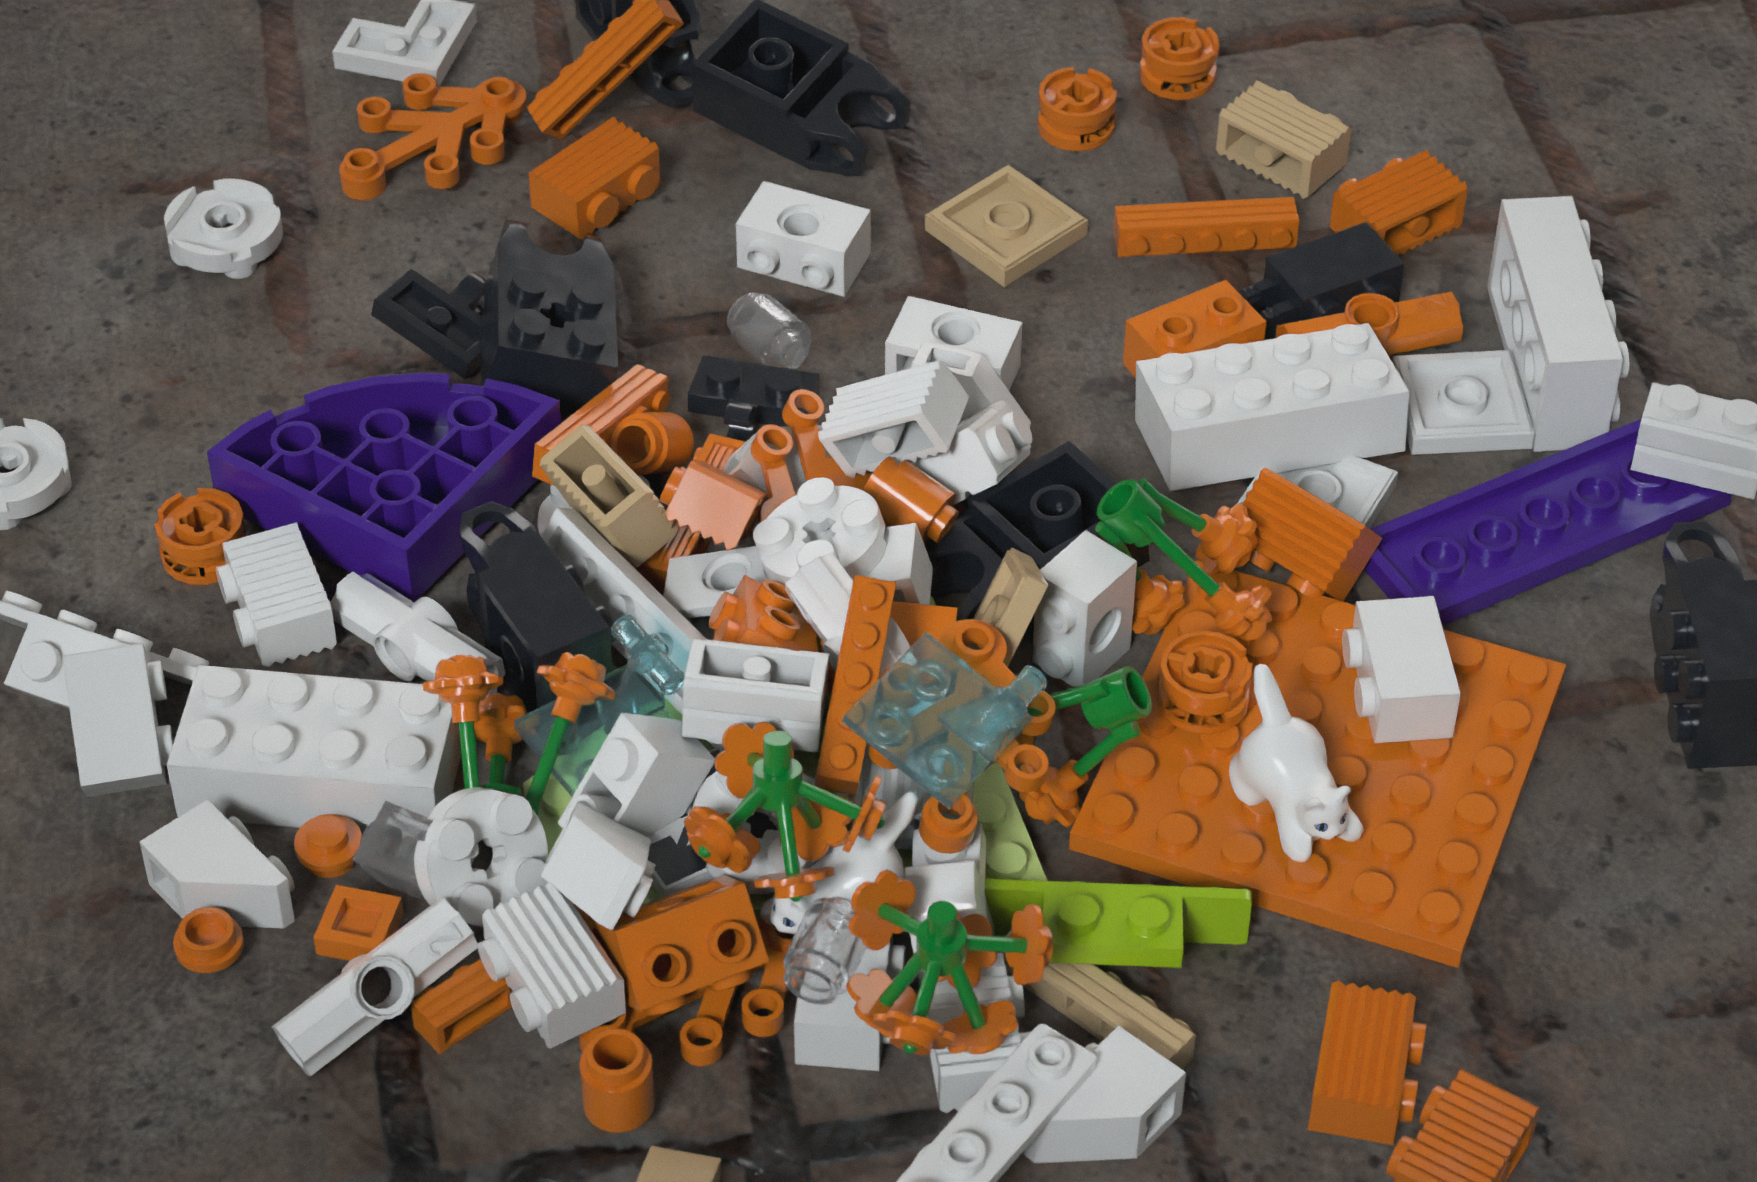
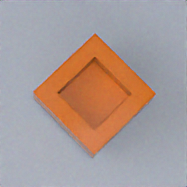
M335 885L313 937L316 955L350 961L361 954L369 953L398 930L404 915L402 898Z

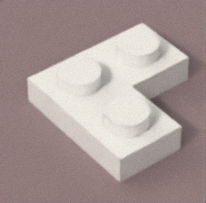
M420 0L405 27L353 18L333 50L335 69L404 81L405 78L413 74L424 73L432 76L436 81V86H440L477 22L475 4L455 0Z

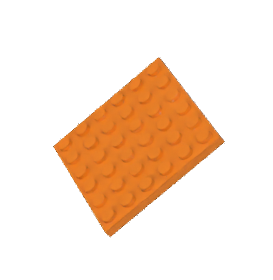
M1197 560L1196 563L1204 570L1203 562ZM1234 570L1229 574H1224L1220 571L1215 576L1210 577L1217 584L1224 581L1235 593L1245 590L1250 591L1251 588L1259 584L1270 589L1272 594L1265 606L1272 614V621L1267 624L1266 632L1257 640L1250 641V645L1246 647V657L1249 663L1253 662L1248 711L1240 723L1223 732L1213 734L1191 733L1174 726L1162 714L1157 702L1161 657L1167 645L1185 633L1200 630L1213 632L1216 628L1215 617L1217 611L1205 600L1207 593L1189 577L1185 584V591L1182 594L1185 604L1176 611L1175 616L1167 623L1142 676L1150 692L1152 711L1150 715L1137 720L1141 730L1139 737L1121 744L1104 758L1070 831L1069 850L1190 887L1248 889L1252 894V906L1459 968L1562 686L1566 664L1443 630L1461 693L1453 738L1374 743L1368 717H1359L1356 711L1354 697L1355 680L1358 678L1356 668H1347L1343 658L1342 635L1344 629L1353 628L1356 605L1323 595L1313 600L1291 586ZM1258 664H1265L1269 667L1279 685L1290 715L1301 718L1313 725L1324 739L1327 768L1331 772L1338 788L1345 785L1351 788V792L1348 794V804L1362 823L1364 829L1360 839L1353 842H1348L1338 837L1331 840L1317 839L1312 845L1311 857L1303 863L1293 861L1283 852L1275 814L1269 801L1248 806L1237 798L1230 782L1229 766L1232 757L1240 751L1243 740L1262 722V715L1254 693V669ZM1175 705V706H1172V707H1170V708H1168V709L1171 710V709H1175V708H1178V707ZM1191 714L1189 723L1197 724L1201 715ZM1221 714L1214 715L1220 723L1224 722Z

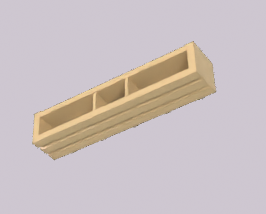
M1012 930L1009 931L1008 934L1004 937H1009V935L1012 933ZM998 952L1004 955L1007 975L1013 976V967L1008 965L1006 953ZM1049 963L1044 968L1043 976L1039 983L1022 985L1101 1041L1115 1028L1120 1026L1182 1070L1193 1060L1196 1034L1192 1032L1184 1021L1172 1019L1159 1010L1149 997L1145 995L1139 996L1124 986L1117 975L1112 972H1104L1094 964Z

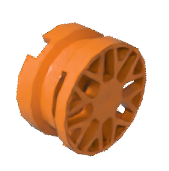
M1173 17L1156 21L1146 28L1142 36V59L1140 61L1139 73L1141 82L1148 91L1159 97L1171 100H1190L1203 96L1213 88L1217 76L1216 60L1219 53L1218 35L1211 27L1206 28L1205 31L1198 27V20ZM1165 83H1172L1166 90L1162 89ZM1181 84H1187L1190 91L1185 92Z
M1074 67L1059 69L1047 75L1040 83L1038 105L1041 110L1038 115L1037 129L1041 137L1050 145L1066 151L1081 152L1093 150L1106 144L1114 135L1116 114L1114 111L1116 108L1117 90H1113L1112 80L1104 73L1091 68L1088 69L1087 74L1074 73ZM1080 135L1083 136L1084 143H1081Z
M197 488V495L183 498V495L179 492L167 499L157 511L158 521L154 526L164 570L175 580L189 585H209L218 582L216 567L226 564L222 543L245 537V522L239 502L229 493L215 488ZM183 566H187L184 570L178 572ZM199 568H204L205 576H201Z
M1200 630L1185 633L1172 640L1162 652L1157 702L1162 714L1174 726L1191 733L1213 734L1223 732L1240 723L1248 711L1253 662L1249 663L1246 657L1247 649L1236 639L1220 632ZM1175 705L1178 707V708L1171 709V710L1168 709V708H1170V707H1172V706H1175ZM1191 714L1201 715L1197 724L1189 723ZM1221 714L1224 722L1220 723L1214 715Z

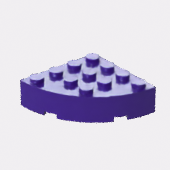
M413 373L374 376L327 386L305 394L304 405L284 411L277 416L271 410H268L242 424L207 451L213 488L229 493L240 504L244 519L266 530L297 522L308 551L349 572H355L358 575L368 573L407 599L415 602L464 553L459 531L463 512L490 501L510 508L538 480L532 477L534 446L536 442L561 424L560 402L557 399L522 386L486 379L483 387L473 384L451 383L450 374ZM489 521L478 525L473 530V533L480 537L494 522Z

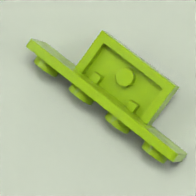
M985 878V897L994 923L995 935H1007L1012 930V918L1016 911H1023L1028 904L1039 905L1043 914V925L1050 929L1053 939V950L1049 963L1182 968L1183 943L1244 945L1248 941L1252 907V894L1248 889Z

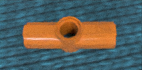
M1452 291L1395 303L1384 295L1365 293L1350 299L1347 302L1344 313L1277 325L1275 338L1284 334L1299 335L1335 329L1345 324L1360 325L1369 323L1392 361L1394 354L1461 341L1463 323L1460 315V305Z

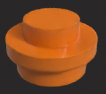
M324 814L308 820L298 829L294 839V847L298 860L308 871L318 877L334 878L346 874L354 867L362 852L363 839L359 826L352 819L343 815Z
M203 907L191 911L181 920L174 935L173 946L177 960L186 969L197 973H214L226 969L240 957L244 948V938L240 925L227 912L216 907Z

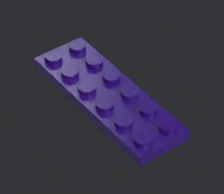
M1641 419L1371 528L1372 531L1382 537V540L1364 567V570L1389 599L1434 596L1443 626L1670 531L1674 523L1691 522L1727 507L1731 503L1732 494L1631 470Z

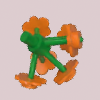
M764 721L757 723L753 728L743 723H736L725 730L722 737V745L725 751L720 752L716 756L714 766L718 773L727 776L726 784L730 793L743 800L731 814L724 813L720 816L711 808L695 806L684 819V826L687 829L690 844L704 861L717 868L723 869L728 867L735 873H742L749 869L752 865V859L761 850L760 843L756 837L750 832L743 830L742 825L759 807L767 811L777 812L780 832L779 839L782 846L785 872L758 877L759 879L754 880L755 888L774 887L776 899L790 898L794 902H799L803 896L817 893L816 881L835 875L834 867L800 869L798 855L802 860L812 862L822 858L828 852L829 847H839L844 843L843 851L849 853L857 836L870 841L875 830L881 829L885 825V819L882 817L887 803L875 798L882 777L875 775L862 805L859 806L846 797L834 795L825 789L802 780V766L794 759L790 734L776 731L773 725ZM852 819H854V823L851 827L850 832H848L846 825L849 824Z
M890 870L880 872L874 883L868 881L860 884L854 891L851 900L854 915L849 921L850 933L861 938L863 945L868 949L878 951L889 943L893 933L899 934L905 930L916 936V952L894 980H891L886 972L878 968H873L867 975L856 973L851 976L847 981L846 988L852 999L857 1002L854 1006L856 1015L865 1021L866 1024L877 1029L885 1037L890 1038L889 1042L893 1046L904 1050L907 1054L929 1055L932 1049L943 1050L947 1046L950 1053L956 1054L967 1051L970 1054L980 1055L1000 1047L1004 1043L1006 1035L1012 1033L1018 1027V1021L1015 1017V1006L1011 1001L1002 1000L986 1007L984 1004L978 1003L973 988L980 982L982 976L981 969H988L995 964L997 960L996 952L1006 953V960L1008 965L1013 967V978L1017 985L1039 983L1043 976L1044 968L1050 962L1053 950L1052 934L1050 929L1043 925V914L1039 905L1028 904L1023 911H1016L1012 918V933L1009 937L992 936V926L987 918L975 913L962 918L956 911L955 906L947 901H937L931 904L928 909L927 919L923 922L909 916L907 910L914 902L916 895L913 883L906 879H898L897 875ZM923 969L925 972L918 995H916L909 984ZM947 979L949 984L957 989L965 1010L962 1016L953 1018L944 1025H941L934 1020L928 1019L927 1015L937 982Z

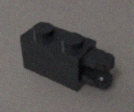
M1364 222L1266 257L1264 279L1253 283L1252 286L1247 285L1246 288H1242L1238 293L1266 321L1264 340L1275 339L1277 325L1344 313L1347 302L1360 294L1375 293L1384 295L1394 303L1399 302L1404 263L1371 226Z

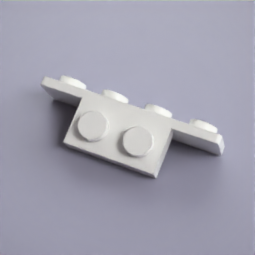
M5 591L2 601L0 600V620L26 629L4 685L68 709L70 708L62 655L143 643L149 662L161 660L165 677L191 686L198 665H209V661L176 648L172 649L169 658L152 653L150 650L153 642L121 629H116L113 639L94 633L97 627L96 622L66 610L60 611L57 620L41 615L39 612L42 604L10 591Z
M1045 1024L1037 1025L978 1092L963 1103L956 1116L940 1134L918 1153L911 1166L896 1182H997L1096 1070V1055Z

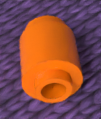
M671 412L631 414L618 424L611 439V449L637 475L672 473L676 466L681 468V466H684L689 461L694 446L693 434L687 422L679 415Z
M890 456L886 457L872 473L863 488V491L876 500L886 524L897 526L916 523L924 544L929 538L939 543L952 528L959 515V511L952 507L956 494L907 460L899 463Z
M608 1029L598 1033L590 1040L582 1052L579 1063L585 1115L594 1126L607 1132L622 1133L634 1130L643 1125L650 1118L654 1110L655 1097L650 1051L634 1033L628 1030Z

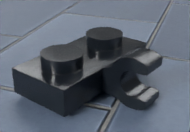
M410 269L374 299L371 313L374 318L462 378L466 379L481 366V314L484 307V301L481 298L484 296L486 279L476 272L469 273L448 294L413 269Z
M703 355L687 393L688 412L723 417L724 424L729 425L726 437L746 442L754 435L758 423L778 425L780 427L788 426L783 420L782 411L792 392L800 389L809 390L818 395L819 374L786 367H773L736 361L730 358ZM797 408L802 413L809 414L806 410Z

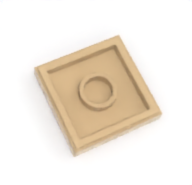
M1008 164L925 215V230L1000 285L1006 287L1087 236L1088 220Z
M1011 548L1010 551L1007 550L973 618L994 626L1002 634L1007 646L1004 664L1007 667L1048 587V583L1033 558L1014 548ZM966 646L972 650H981L974 646ZM982 683L981 693L984 697L991 700L994 693Z

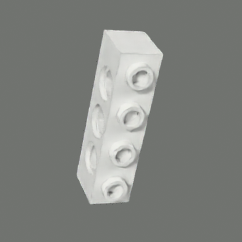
M911 523L886 527L884 531V538L887 543L885 554L879 564L866 577L896 582L893 601L929 605L933 567L917 524ZM825 536L819 539L829 541L833 536ZM757 546L670 558L663 597L706 639L713 640L714 629L709 627V620L720 596L725 591L733 594L744 575L760 583L768 579Z

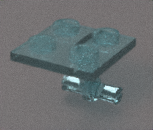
M627 614L620 617L611 627L612 636L629 652L628 663L605 676L604 683L616 693L615 700L603 699L592 705L582 706L576 724L570 723L551 772L571 797L576 792L621 712L674 719L665 709L664 694L672 695L678 692L683 687L685 673L668 657V645L659 636L649 635L633 615ZM556 700L514 720L515 730L539 759L556 718L550 715Z
M926 631L844 715L841 722L945 807L950 809L1027 727L1033 718L1028 714L1027 706L1045 689L1047 680L1035 667L1025 666L1007 687L996 688Z

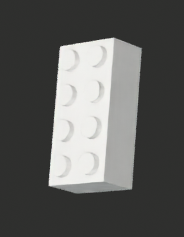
M1572 196L1501 200L1487 285L1504 350L1512 351L1533 426V452L1565 450L1609 432L1610 423L1617 422L1620 415V399L1617 390L1619 379L1626 378L1629 371L1627 345L1624 341L1618 342L1615 334L1616 313L1612 300H1605L1602 293L1603 271L1601 263L1598 259L1592 260L1590 255L1589 224L1587 220L1579 219Z
M1345 324L1335 329L1299 335L1284 334L1275 339L1244 344L1229 343L1214 349L1184 354L1168 353L1159 358L1136 361L1135 421L1169 490L1175 491L1255 477L1265 467L1275 473L1339 463L1343 457L1356 456L1368 458L1403 452L1406 448L1410 391L1370 324Z
M198 665L167 762L177 817H180L208 799L227 819L235 816L242 823L300 828L305 822L316 816L337 814L352 819L359 826L363 834L425 839L427 829L433 822V820L427 818L438 803L452 794L462 754L459 723L453 724L451 704L439 699L438 694L423 691V684Z

